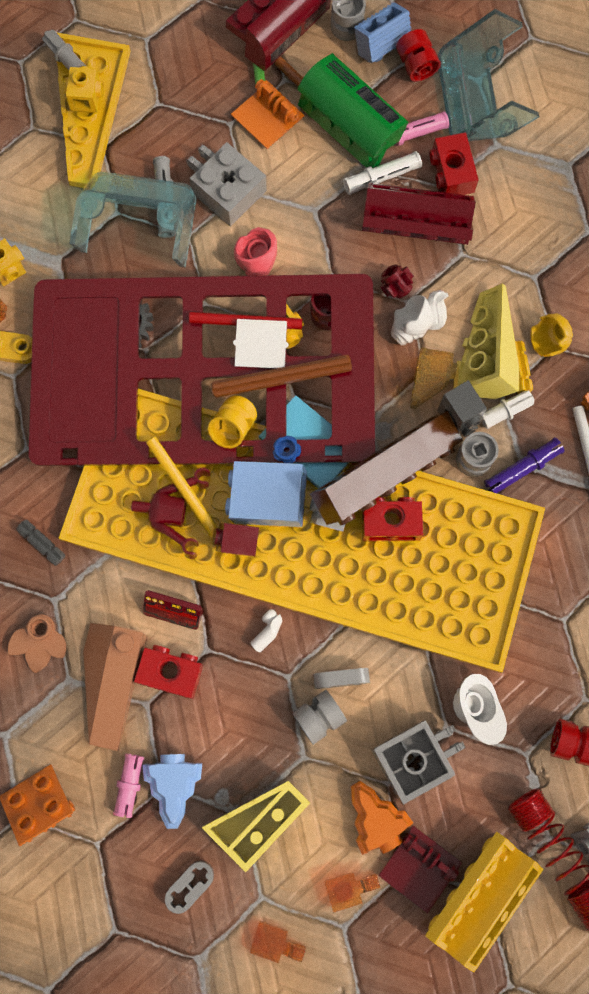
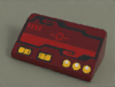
M150 590L145 592L143 614L145 616L193 630L199 628L204 612L201 605Z

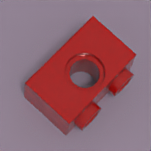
M466 132L435 138L433 148L429 150L431 165L435 166L437 170L435 174L437 189H441L442 192L461 195L475 193L479 179ZM452 164L455 165L457 168H451L448 165Z
M378 497L375 499L376 505L362 511L363 541H420L423 537L422 501H415L413 497H400L397 501H386V498ZM395 513L399 517L400 522L396 525L388 524L384 515Z
M153 645L152 649L144 648L134 682L194 699L203 665L197 662L198 657L186 653H181L180 657L169 655L170 649L158 645ZM169 663L176 664L178 668L177 675L172 679L164 678L162 673L164 666Z

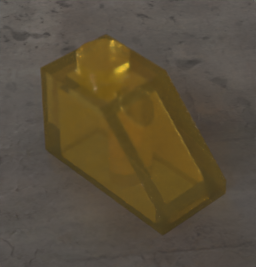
M420 348L410 403L411 409L421 406L444 390L450 379H455L457 363H453L454 353Z

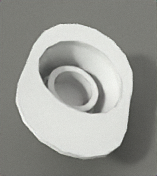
M481 674L469 675L464 679L454 696L453 708L455 714L462 722L468 724L472 734L480 742L487 745L498 744L506 735L507 722L496 691L487 677Z

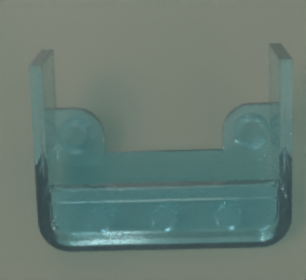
M497 9L492 10L446 43L438 54L441 62L439 74L445 110L449 119L450 135L466 132L468 141L504 138L540 117L539 112L512 100L499 109L496 107L490 70L502 60L504 54L503 40L523 27L522 22Z
M98 172L91 177L76 199L69 242L72 246L82 253H87L92 219L101 215L105 202L157 209L159 225L165 230L176 232L172 259L180 267L186 268L196 206V194L188 184L109 172Z

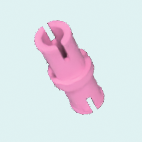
M125 754L121 780H117L116 785L119 790L113 811L115 816L124 817L125 815L126 818H132L136 792L140 791L141 784L138 782L144 760L143 756Z

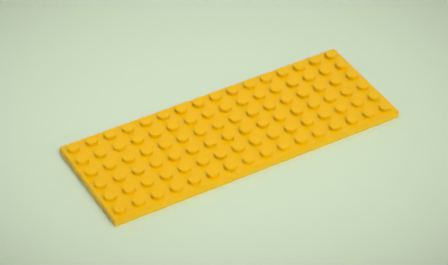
M138 389V441H148L156 436L158 441H178L181 438L182 401ZM202 407V439L213 441L208 433V425L217 411ZM254 423L243 440H260L259 435L266 429V426ZM237 447V456H253V447ZM150 450L149 457H155V455ZM349 463L340 474L358 463ZM161 464L84 466L59 539L136 564L494 672L503 673L545 508L417 471L415 472L417 475L415 479L405 484L400 482L396 485L397 490L384 498H386V501H397L400 497H413L415 501H422L423 537L421 540L363 541L362 512L360 509L354 513L356 518L345 524L343 532L310 522L313 511H310L312 500L310 493L318 488L306 479L302 527L237 524L259 527L255 556L217 552L216 545H213V537H210L187 503L183 527H169L186 539L193 538L199 543L197 547L189 546L187 548V551L197 554L195 559H188L185 557L180 544L165 534L151 528L148 521V513L131 511L133 500L150 502L157 490L173 483ZM234 464L176 465L184 479L193 477L195 471L199 468L208 469L211 476H201L199 480L207 481L209 487L201 489L194 485L191 486V489L218 528L219 522L235 524L228 518L229 515H226L225 511L226 500L231 497L228 475L229 471L233 470ZM179 491L169 494L170 496L183 497ZM395 513L384 515L388 524L396 525L400 522L399 517Z

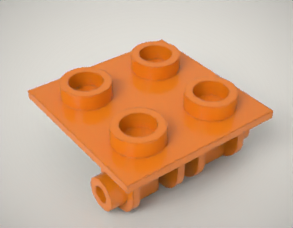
M260 79L255 85L257 92L233 111L231 116L268 149L305 115L270 82Z
M51 764L0 795V801L19 846L26 842L30 843L34 837L42 832L46 833L50 827L54 828L58 822L66 817L70 818L76 810L73 803L67 800Z

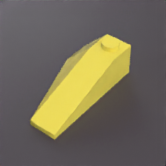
M502 283L479 294L470 321L473 327L469 338L464 339L462 346L465 348L462 360L457 361L454 369L453 389L469 380L480 398L498 399L519 391V363L506 286Z

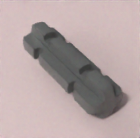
M28 520L22 521L16 528L17 532L24 538H27V541L42 555H47L46 558L53 565L57 566L65 558V554L58 547H55V544L38 529L35 530L36 527Z

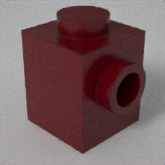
M219 522V528L214 529L213 545H216L217 552L255 556L259 527Z

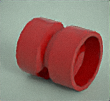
M415 29L406 33L398 40L396 50L402 62L405 63L404 67L411 81H423L433 76L439 70L441 62L434 48H432V43L425 30Z
M559 719L552 734L550 755L568 761L574 757L575 763L589 767V726H583L579 730L578 725L574 722Z

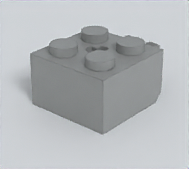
M227 142L216 153L202 145L198 152L207 161L204 165L192 156L186 160L188 166L195 172L190 177L191 190L201 202L231 227L267 191L266 175Z
M425 720L371 749L401 804L404 805L456 775L447 758L465 748L463 741L451 745L445 751H442L438 743L439 740L454 734L456 731L454 725L433 734ZM409 754L412 757L418 756L420 762L416 763L418 765L416 770L406 765Z

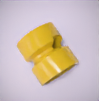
M233 395L223 402L218 409L219 411L213 416L208 425V433L211 439L224 448H235L240 445L257 418L256 408L253 403L242 396Z

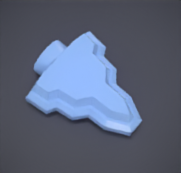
M185 754L160 755V763L142 765L144 781L150 783L151 796L159 801V814L166 828L178 829L186 813V800L194 794L195 782L201 779L202 763L185 762Z

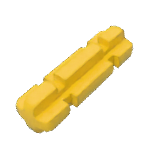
M515 341L519 363V391L517 393L520 394L526 390L531 392L533 385L532 380L529 379L531 374L527 355L524 353L526 351L525 343L523 341Z

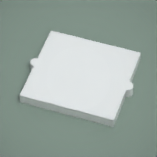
M237 319L236 340L233 341V344L236 346L235 366L259 368L285 367L286 348L289 346L286 342L287 321Z

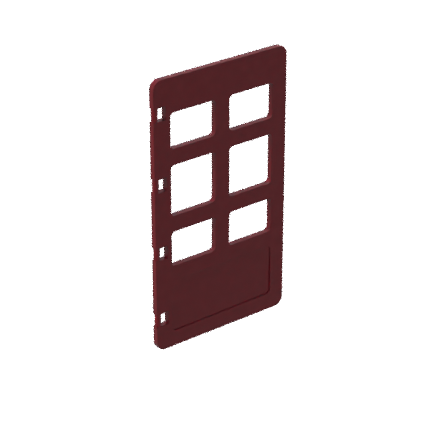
M366 274L44 279L39 281L34 287L29 459L37 466L160 464L156 457H149L150 448L146 444L147 441H138L137 439L138 383L141 380L179 379L182 381L181 438L178 441H159L175 465L234 464V461L283 463V461H277L274 458L273 444L278 438L287 436V384L266 388V437L263 440H243L237 446L253 447V456H237V447L224 448L214 441L202 439V383L205 379L232 378L277 368L235 366V357H204L203 324L189 323L190 312L203 313V301L210 297H265L267 300L266 316L287 317L286 304L288 297L329 296L331 298L330 355L289 356L287 355L286 348L285 367L349 355L352 370L324 376L332 381V436L329 439L297 440V444L301 446V454L299 457H296L295 462L292 464L361 462L375 453L372 279ZM181 298L183 300L182 355L179 358H139V312L142 299ZM325 446H342V455H325ZM286 447L284 452H289L290 449ZM63 449H78V458H62Z

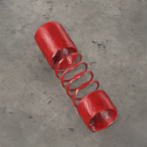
M536 788L509 805L508 810H510L509 813L515 818L514 821L518 823L523 832L537 827L551 816L540 829L527 837V840L548 829L562 826L561 831L556 837L536 851L539 854L556 843L571 840L567 849L545 866L548 868L558 860L569 855H581L579 860L568 871L555 878L554 881L557 882L569 873L589 867V865L578 866L583 858V852L572 851L567 853L573 846V838L564 837L558 839L563 833L565 825L559 823L548 826L555 817V811L550 807L551 804L547 802L542 791ZM588 873L580 883L566 890L564 895H568L567 900L575 909L574 911L582 920L581 922H583L585 928L589 931Z

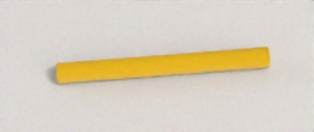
M156 436L152 437L146 444L212 538L214 529L218 528Z

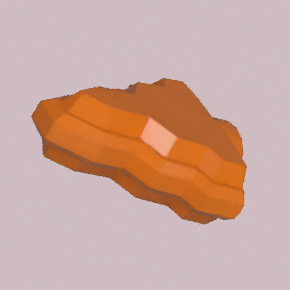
M361 781L351 786L352 804L358 813L354 822L359 834L356 838V843L361 854H367L377 848L380 849L382 854H385L399 846L403 842L400 834L410 827L413 821L404 810H397L391 801L380 800L375 790Z

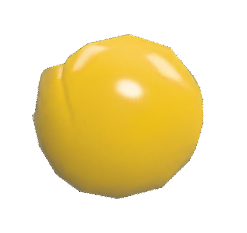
M558 313L541 316V321L532 326L530 331L531 343L535 352L541 357H551L563 353L571 344L573 337L569 321Z

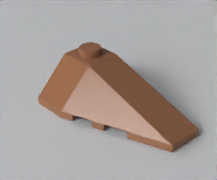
M90 624L83 650L89 745L119 751L135 687L134 680L147 640V635L143 632L112 625Z

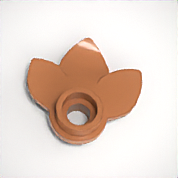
M43 614L33 616L25 628L15 631L8 644V655L25 654L27 664L34 673L43 670L49 663L51 656L64 658L66 653L64 637L56 631L54 621L49 616ZM41 624H45V633L39 635L37 633V627Z

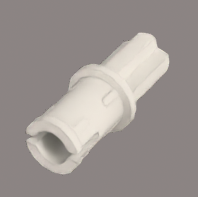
M526 390L506 401L504 399L500 400V404L486 410L482 417V424L485 428L489 429L507 418L509 420L513 419V415L534 404L532 394Z

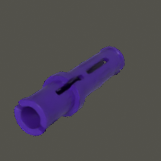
M554 437L540 448L529 450L527 456L488 480L486 479L484 484L486 488L495 485L488 491L499 493L535 469L541 470L544 468L545 463L565 452L564 447H556L561 442Z

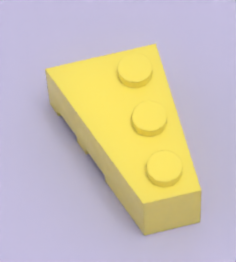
M286 781L204 825L202 829L247 872L310 802L289 781Z

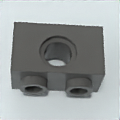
M468 380L444 394L437 412L440 414L448 411L459 434H463L466 437L478 429L477 425L483 421L482 417L487 408Z

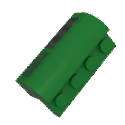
M333 53L318 61L306 73L297 89L301 93L298 106L366 168L369 166L374 168L380 165L386 150L400 141L408 124V121Z

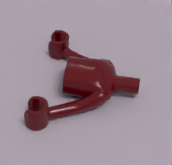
M199 468L195 471L193 477L185 480L190 487L197 485L201 489H206L209 487V483L201 481L199 478L201 476L209 477L211 474L208 469ZM174 483L157 490L150 502L132 501V512L148 513V521L152 529L165 534L180 544L186 558L195 559L197 557L195 552L187 551L189 546H199L197 540L193 538L186 539L169 527H183L187 502L183 497L169 495L179 491Z

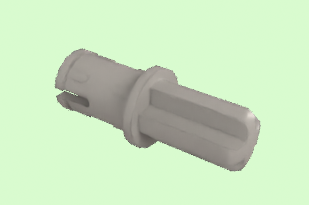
M54 30L45 31V35L42 38L43 42L55 54L54 57L58 62H62L68 70H70V67L79 68L86 66L73 52V47L65 43Z

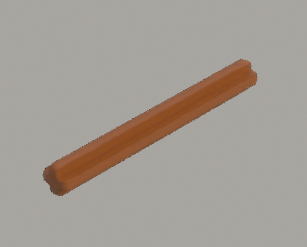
M343 355L212 382L211 388L214 397L218 398L349 372L352 370V364L349 355Z

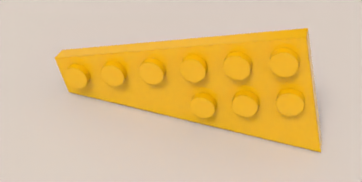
M57 33L65 43L73 47V52L87 67L97 69L99 79L104 82V95L99 97L97 113L71 111L66 94H64V79L69 77V70L62 62L56 60L68 181L70 186L96 190L131 50L130 46L125 44Z

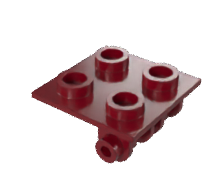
M412 826L403 842L398 846L378 876L428 914L449 882H453L459 874L458 869L462 862L415 826Z

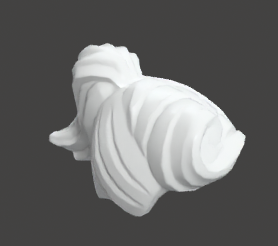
M442 290L433 291L429 294L428 299L425 296L416 295L408 300L405 307L396 310L391 329V336L396 342L404 346L419 337L422 338L428 329L439 330L442 328L447 319L444 299L449 297L448 293Z

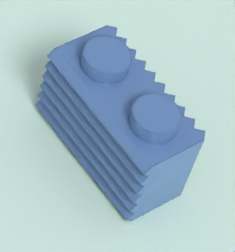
M394 2L391 5H387V8L379 10V13L371 15V18L363 20V23L356 25L355 35L358 55L373 63L380 61L385 54L396 49L398 40L411 31L409 11Z

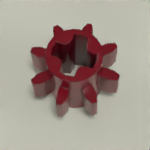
M391 265L381 274L382 279L380 281L382 285L380 288L386 297L391 295L393 298H403L413 288L412 284L414 282L412 278L414 275L407 266L402 268L401 265Z

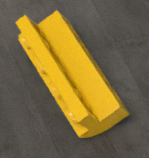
M496 831L494 836L487 839L484 843L482 853L477 861L470 864L466 869L464 879L459 887L451 891L447 897V904L444 909L431 920L428 927L429 930L425 936L449 953L464 967L475 972L543 871V868Z

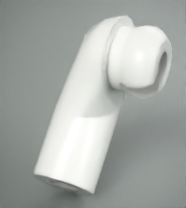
M270 609L262 616V621L267 626L250 642L252 647L258 652L265 649L276 638L282 624L281 615H277L273 609Z

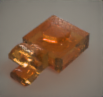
M350 872L324 881L333 913L363 904L360 894L380 888L376 873L356 880L354 872Z
M259 921L250 953L279 963L281 954L302 962L306 947L286 940L288 930Z

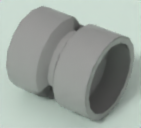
M365 0L332 1L330 27L335 37L344 41L356 39L355 26L363 23L366 8Z
M475 432L467 436L456 455V463L460 471L471 477L485 474L498 457L499 449L495 439L484 432Z
M327 690L314 697L312 705L304 704L292 712V715L312 745L327 736L328 729L334 731L347 722L343 712Z

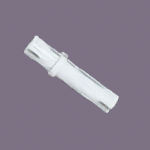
M414 151L411 154L374 168L369 166L364 169V172L344 178V188L347 194L351 195L368 188V183L378 184L409 171L422 167V160L419 153Z

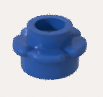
M292 436L280 437L273 444V455L277 461L293 463L296 457H299L301 454V446L297 444V440ZM288 447L290 450L289 452H284V449Z

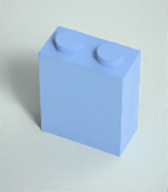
M234 461L233 470H230L228 475L231 497L226 500V515H229L228 518L235 524L302 527L307 470L303 464Z

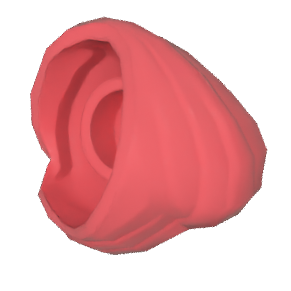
M257 227L252 229L247 236L239 237L234 248V259L237 265L245 271L246 276L269 275L277 256V240L275 234L270 229Z

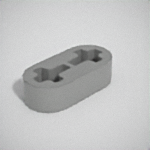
M368 668L313 674L315 689L370 683Z
M196 861L181 875L165 895V904L168 910L180 914L187 911L214 880V869L211 864L206 861ZM195 868L198 870L205 868L208 871L205 875L208 881L204 883L200 880L193 887L190 884L195 877L193 870ZM187 887L190 890L184 898L187 904L184 906L180 903L177 906L173 905L174 896L172 892L175 891L179 894Z

